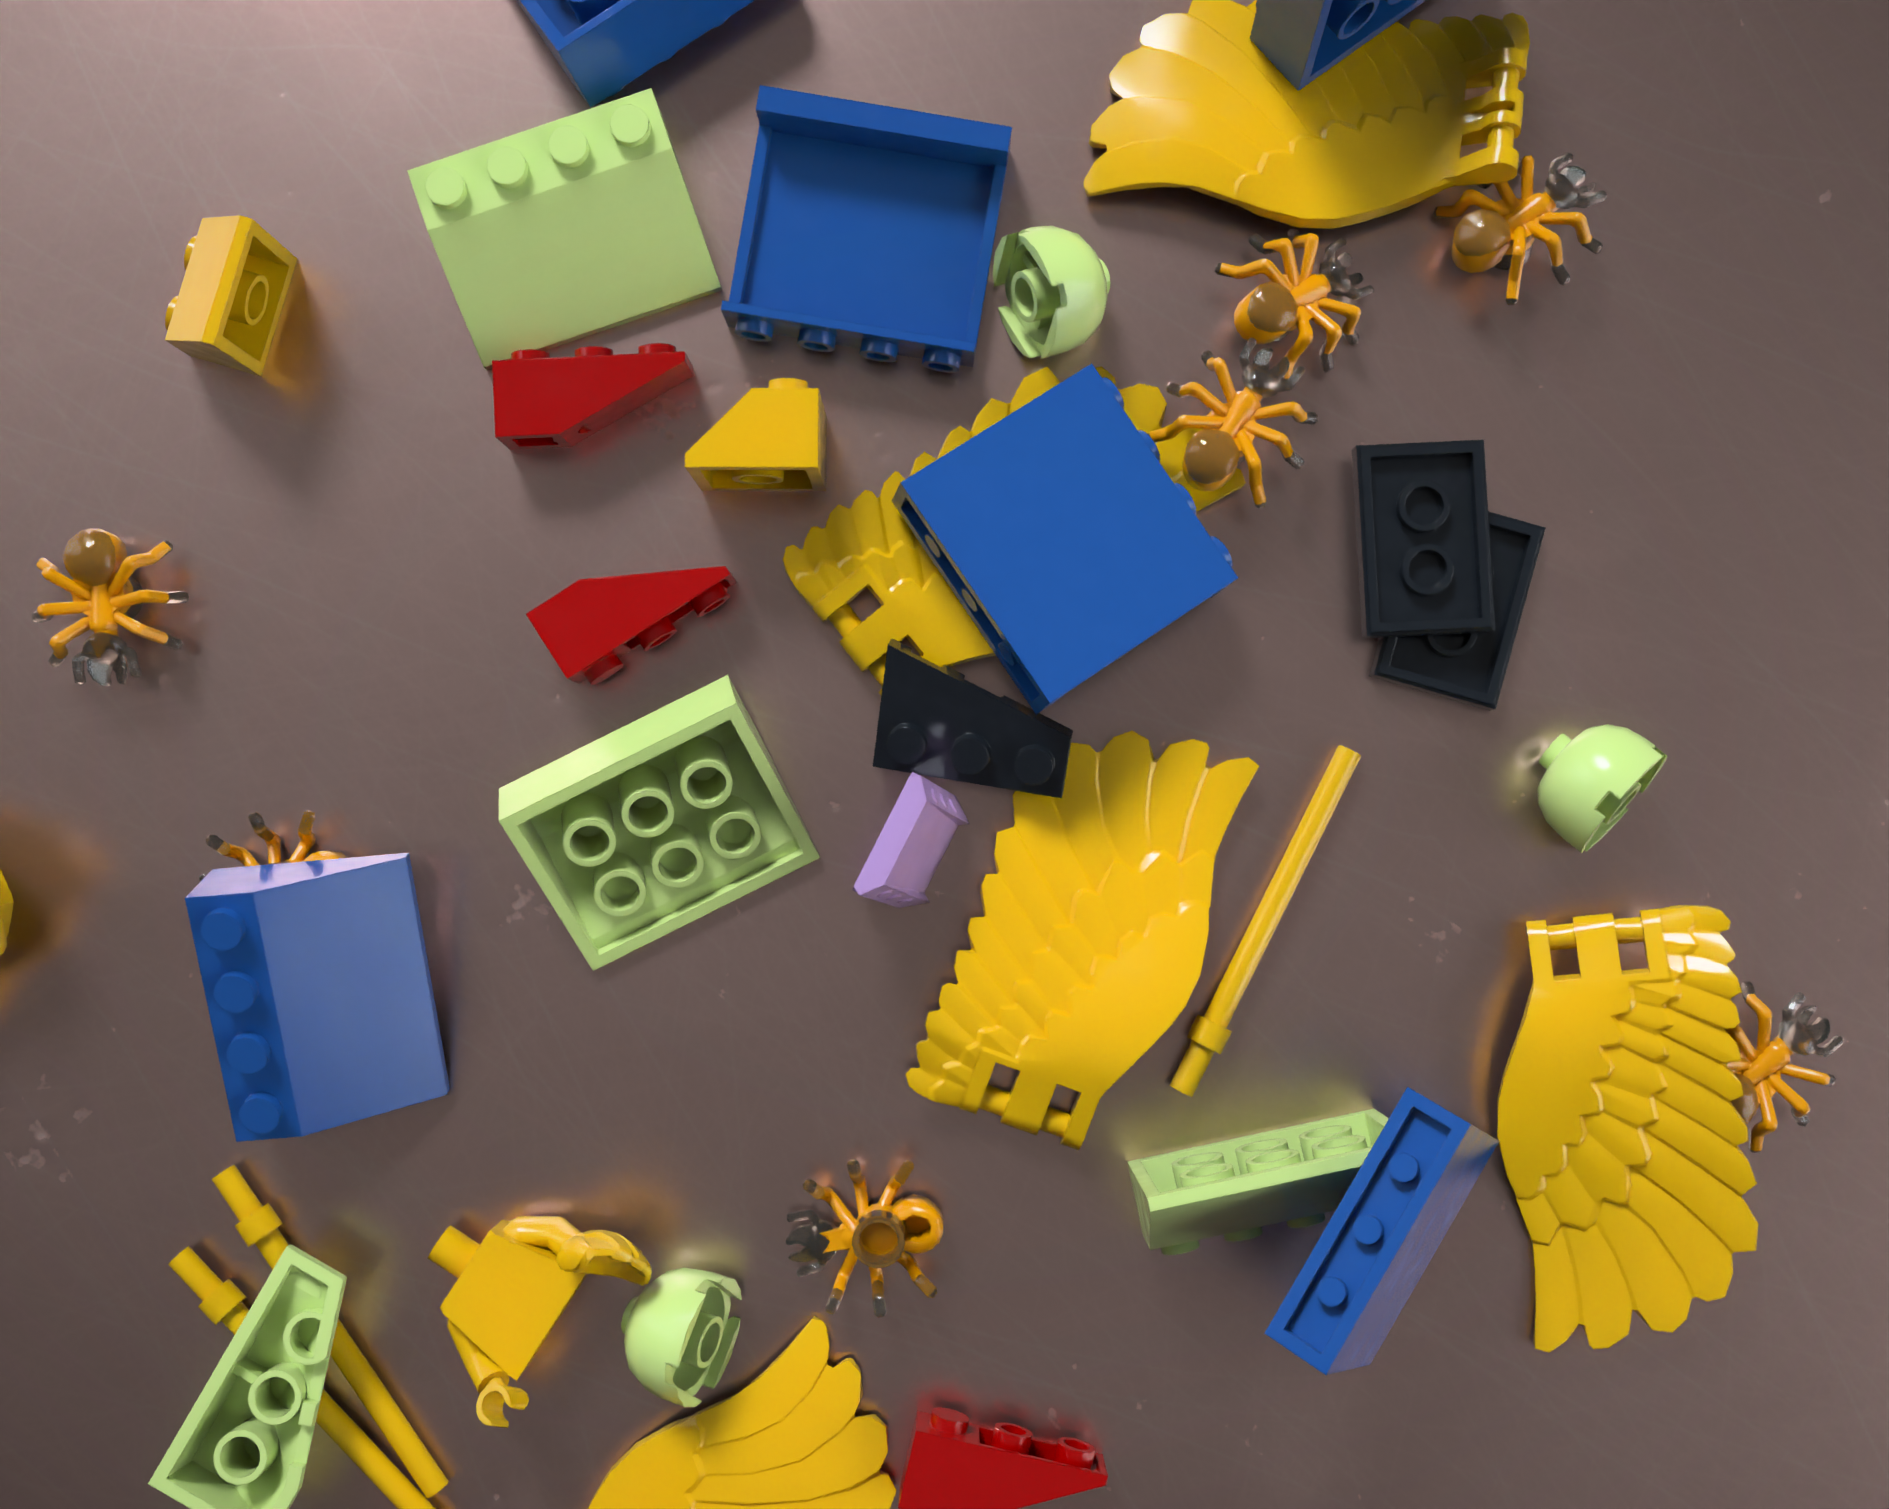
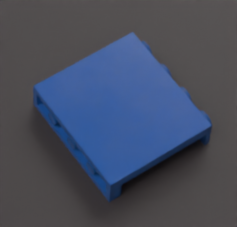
M760 85L756 105L759 130L729 301L722 300L721 312L728 327L735 328L736 335L754 341H771L773 334L798 338V345L814 351L831 352L834 351L835 345L859 348L861 356L880 362H895L897 355L922 359L924 367L940 372H958L960 365L973 367L1010 152L1012 127Z
M1092 363L900 482L892 499V503L1036 715L1238 579V576L1232 569V558L1226 546L1217 537L1210 536L1196 516V506L1189 492L1179 483H1173L1160 464V454L1152 438L1146 432L1136 429L1123 410L1124 401L1118 388L1108 378H1102Z
M1407 1087L1264 1334L1325 1375L1370 1365L1499 1141Z

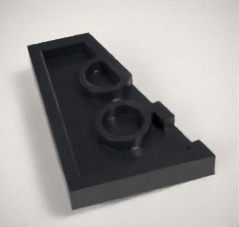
M893 638L890 640L887 647L873 767L907 773L914 772L919 775L1062 798L1073 735L1072 729L1040 713L1036 715L1031 708L1005 695L999 697L965 680L964 674L946 665L940 667L912 653L911 647Z

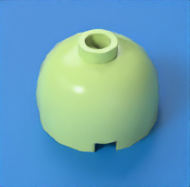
M1055 226L1031 227L1002 237L995 251L993 265L994 287L1005 284L1006 297L1010 304V307H998L1001 321L1011 341L1024 356L1028 358L1041 356V359L1055 356L1084 344L1096 332L1106 309L1107 294L1111 285L1110 275L1105 263L1098 258L1096 252L1079 234Z
M1609 724L1594 726L1584 730L1573 740L1563 733L1552 742L1539 759L1538 763L1547 770L1538 786V805L1546 822L1565 841L1581 853L1583 851L1587 852L1629 810L1626 806L1635 797L1637 792L1643 793L1662 768L1667 755L1656 748L1649 740L1625 727Z
M680 1268L665 1272L648 1284L639 1296H635L630 1300L621 1321V1330L625 1334V1354L629 1369L647 1391L663 1400L683 1407H696L702 1401L694 1397V1395L701 1386L711 1389L715 1388L731 1358L740 1327L741 1318L733 1316L728 1319L731 1307L730 1297L742 1300L741 1289L735 1279L711 1271Z

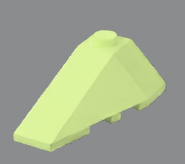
M292 1244L286 1246L148 1483L150 1486L190 1509L290 1508L302 1487L347 1276Z

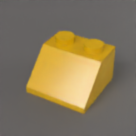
M241 215L202 218L197 236L190 239L185 250L184 267L186 272L179 295L171 300L166 311L165 326L167 334L165 341L191 357L261 377L297 258L251 218Z
M796 378L772 379L768 382V388H751L685 453V468L701 491H826L827 416L819 388H808L807 381Z

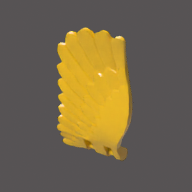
M1192 0L1188 13L1164 14L1144 25L1139 39L1141 47L1124 55L1110 72V93L1121 98V100L1108 106L1091 125L1088 144L1092 148L1107 149V152L1093 163L1084 179V189L1087 197L1124 190L1188 187L1194 191L1237 204L1258 216L1297 228L1335 229L1393 213L1419 203L1450 187L1501 183L1512 180L1518 173L1519 152L1513 148L1514 139L1521 134L1524 94L1518 89V84L1526 76L1527 56L1530 45L1528 23L1523 16L1515 13L1505 14L1502 20L1483 14L1475 16L1472 21L1458 16L1444 17L1439 24L1428 20L1414 19L1410 22L1409 28L1395 22L1297 91L1250 39L1257 9V0L1248 6L1231 0ZM1492 86V89L1485 94L1465 100L1466 89ZM1487 143V148L1460 158L1461 146Z
M1048 366L1024 377L1010 403L991 398L976 416L970 432L962 426L952 430L946 437L937 459L1058 385L1061 381L1058 380ZM1102 366L1095 367L1102 378H1108L1116 386L1115 377ZM1139 383L1121 390L1118 389L1124 401L1123 410L1137 430H1142L1150 436V431L1165 428L1162 427L1167 403L1158 387ZM1189 428L1183 430L1173 439L1154 443L1160 454V464L1173 483H1179L1189 492L1195 503L1196 512L1242 488L1246 482L1242 470L1236 468L1232 478L1223 487L1214 491H1200L1188 484L1183 475L1182 461L1189 440L1195 433L1202 430V428ZM924 451L915 459L909 477L937 459ZM894 471L883 483L878 498L872 491L864 490L853 501L851 508L838 504L830 512L825 528L811 527L805 538L803 549H799L794 544L787 546L782 559L785 572L800 596L813 608L823 623L830 620L843 637L839 641L840 645L862 672L867 669L870 671L881 687H883L887 647L892 638L899 642L907 638L922 658L940 667H943V665L952 667L976 659L995 656L983 635L892 503L900 482L905 480L897 471ZM867 587L881 604V607L862 622L849 604Z
M1129 731L1113 737L1100 752H1095L1088 744L1072 742L1062 798L1014 791V826L996 833L994 861L997 874H985L981 885L980 894L984 917H974L969 920L967 932L971 949L956 952L953 966L958 981L957 985L952 983L942 985L938 1000L940 1009L930 1011L927 1014L925 1021L927 1040H921L916 1044V1053L920 1067L910 1068L905 1074L908 1086L919 1095L931 1101L959 1107V1109L973 1114H977L978 1109L1001 1116V1124L1035 1136L1041 1130L1061 1137V1145L1080 1150L1100 1098L1168 1030L1186 1007L1198 982L1209 934V908L1211 906L1213 870L1216 856L1229 822L1243 794L1256 774L1259 765L1249 757L1230 759L1211 768L1207 765L1210 749L1208 743L1196 739L1172 743L1159 758L1155 759L1149 740L1134 731ZM995 1063L1018 1070L1009 1092L988 1085ZM1057 1084L1079 1092L1069 1113L1049 1106Z
M1675 905L1658 909L1639 910L1640 917L1614 919L1613 913L1576 916L1572 917L1573 923L1547 926L1546 919L1526 921L1533 982L1523 1018L1503 1073L1497 1098V1137L1506 1174L1516 1195V1201L1528 1230L1534 1260L1536 1296L1533 1344L1535 1349L1550 1353L1567 1341L1578 1325L1583 1326L1588 1343L1593 1349L1610 1348L1629 1335L1632 1311H1635L1651 1330L1673 1333L1687 1320L1691 1300L1694 1297L1706 1302L1725 1298L1733 1276L1732 1254L1734 1252L1756 1251L1759 1224L1742 1195L1754 1187L1757 1182L1747 1157L1737 1146L1749 1141L1748 1128L1742 1116L1731 1103L1732 1100L1743 1096V1090L1740 1080L1727 1066L1730 1062H1739L1741 1060L1737 1042L1728 1034L1726 1029L1735 1028L1740 1023L1737 1007L1731 998L1742 991L1737 976L1727 965V963L1734 960L1736 954L1721 935L1722 931L1729 930L1731 921L1720 909L1699 905ZM1643 942L1648 968L1621 970L1618 944ZM1576 948L1580 974L1553 976L1550 951Z
M814 1316L769 1367L738 1394L698 1411L692 1416L674 1421L636 1442L611 1467L597 1489L588 1509H890L897 1490L889 1474L880 1470L888 1453V1426L875 1414L855 1417V1412L863 1396L861 1369L853 1358H845L833 1368L827 1364L830 1350L827 1326L825 1322Z

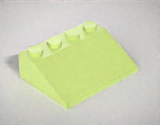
M652 88L407 170L428 234L480 360L486 370L492 369V360H511V353L514 351L526 349L546 351L722 291Z
M728 675L499 788L500 824L593 971L820 858L755 724Z
M1369 1109L1127 1161L1141 1229L1149 1249L1161 1248V1252L1164 1255H1177L1199 1248L1200 1239L1224 1235L1226 1241H1243L1260 1236L1263 1233L1262 1226L1286 1221L1288 1227L1302 1228L1324 1222L1326 1220L1325 1213L1337 1209L1389 1118L1375 1109Z

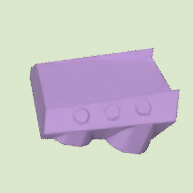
M912 772L854 884L853 891L857 892L860 896L897 908L930 903L925 891L958 826L970 824L957 797L923 776Z

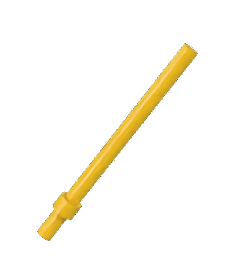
M1338 745L1204 1016L1197 1014L1186 1036L1192 1041L1169 1085L1172 1088L1193 1097L1214 1053H1222L1232 1031L1226 1028L1361 758V755L1357 752Z
M234 1164L211 1180L240 1221L235 1225V1228L249 1247L255 1243L273 1270L286 1246L289 1245L277 1228L283 1223L269 1203L262 1206ZM338 1318L330 1356L427 1499L432 1497L449 1483L448 1479Z
M190 1246L186 1247L168 1265L202 1300L198 1308L216 1326L222 1322L235 1335L249 1311L242 1303L247 1297L230 1279L223 1282ZM323 1389L316 1423L397 1509H436Z

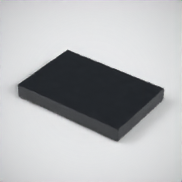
M1484 440L1356 445L1352 449L1362 638L1470 634L1495 631Z
M1488 511L1495 631L1489 633L1379 638L1369 677L1481 709L1495 710L1546 528Z

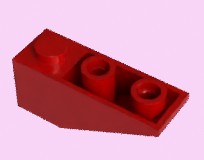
M664 343L641 345L638 347L637 354L613 355L612 349L599 346L578 348L575 350V357L550 358L549 352L534 349L514 351L511 353V360H492L495 437L509 450L573 447L693 377V365L685 351L676 352L674 345Z
M726 566L579 579L526 613V616L565 677L578 684L587 679L590 685H595L618 672L623 667V663L619 658L639 645L642 646L644 651H648L672 637L677 632L673 624L684 616L695 611L700 617L721 606L730 598V594L726 589L736 584L737 581Z
M933 1408L931 1414L917 1410L899 1486L898 1508L1019 1509L1106 1486L1108 1473L1103 1454L1095 1453L1096 1449L1093 1445L1076 1438L1060 1437L1057 1443L1032 1438L1033 1434L1030 1430L1012 1423L999 1422L995 1424L994 1428L969 1423L970 1418L967 1415L953 1409Z

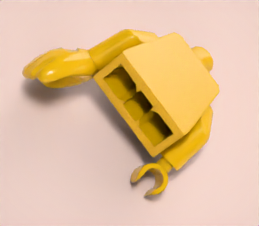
M518 1216L511 1221L501 1220L488 1232L481 1244L452 1225L445 1230L427 1259L458 1278L441 1304L440 1309L448 1318L447 1328L479 1394L476 1403V1413L479 1420L488 1426L508 1428L509 1422L503 1415L504 1402L513 1409L524 1410L529 1402L528 1394L521 1388L507 1386L510 1380L509 1376L517 1381L529 1366L588 1274L617 1277L641 1286L649 1283L652 1267L639 1248L616 1232L607 1230L581 1232L561 1216Z

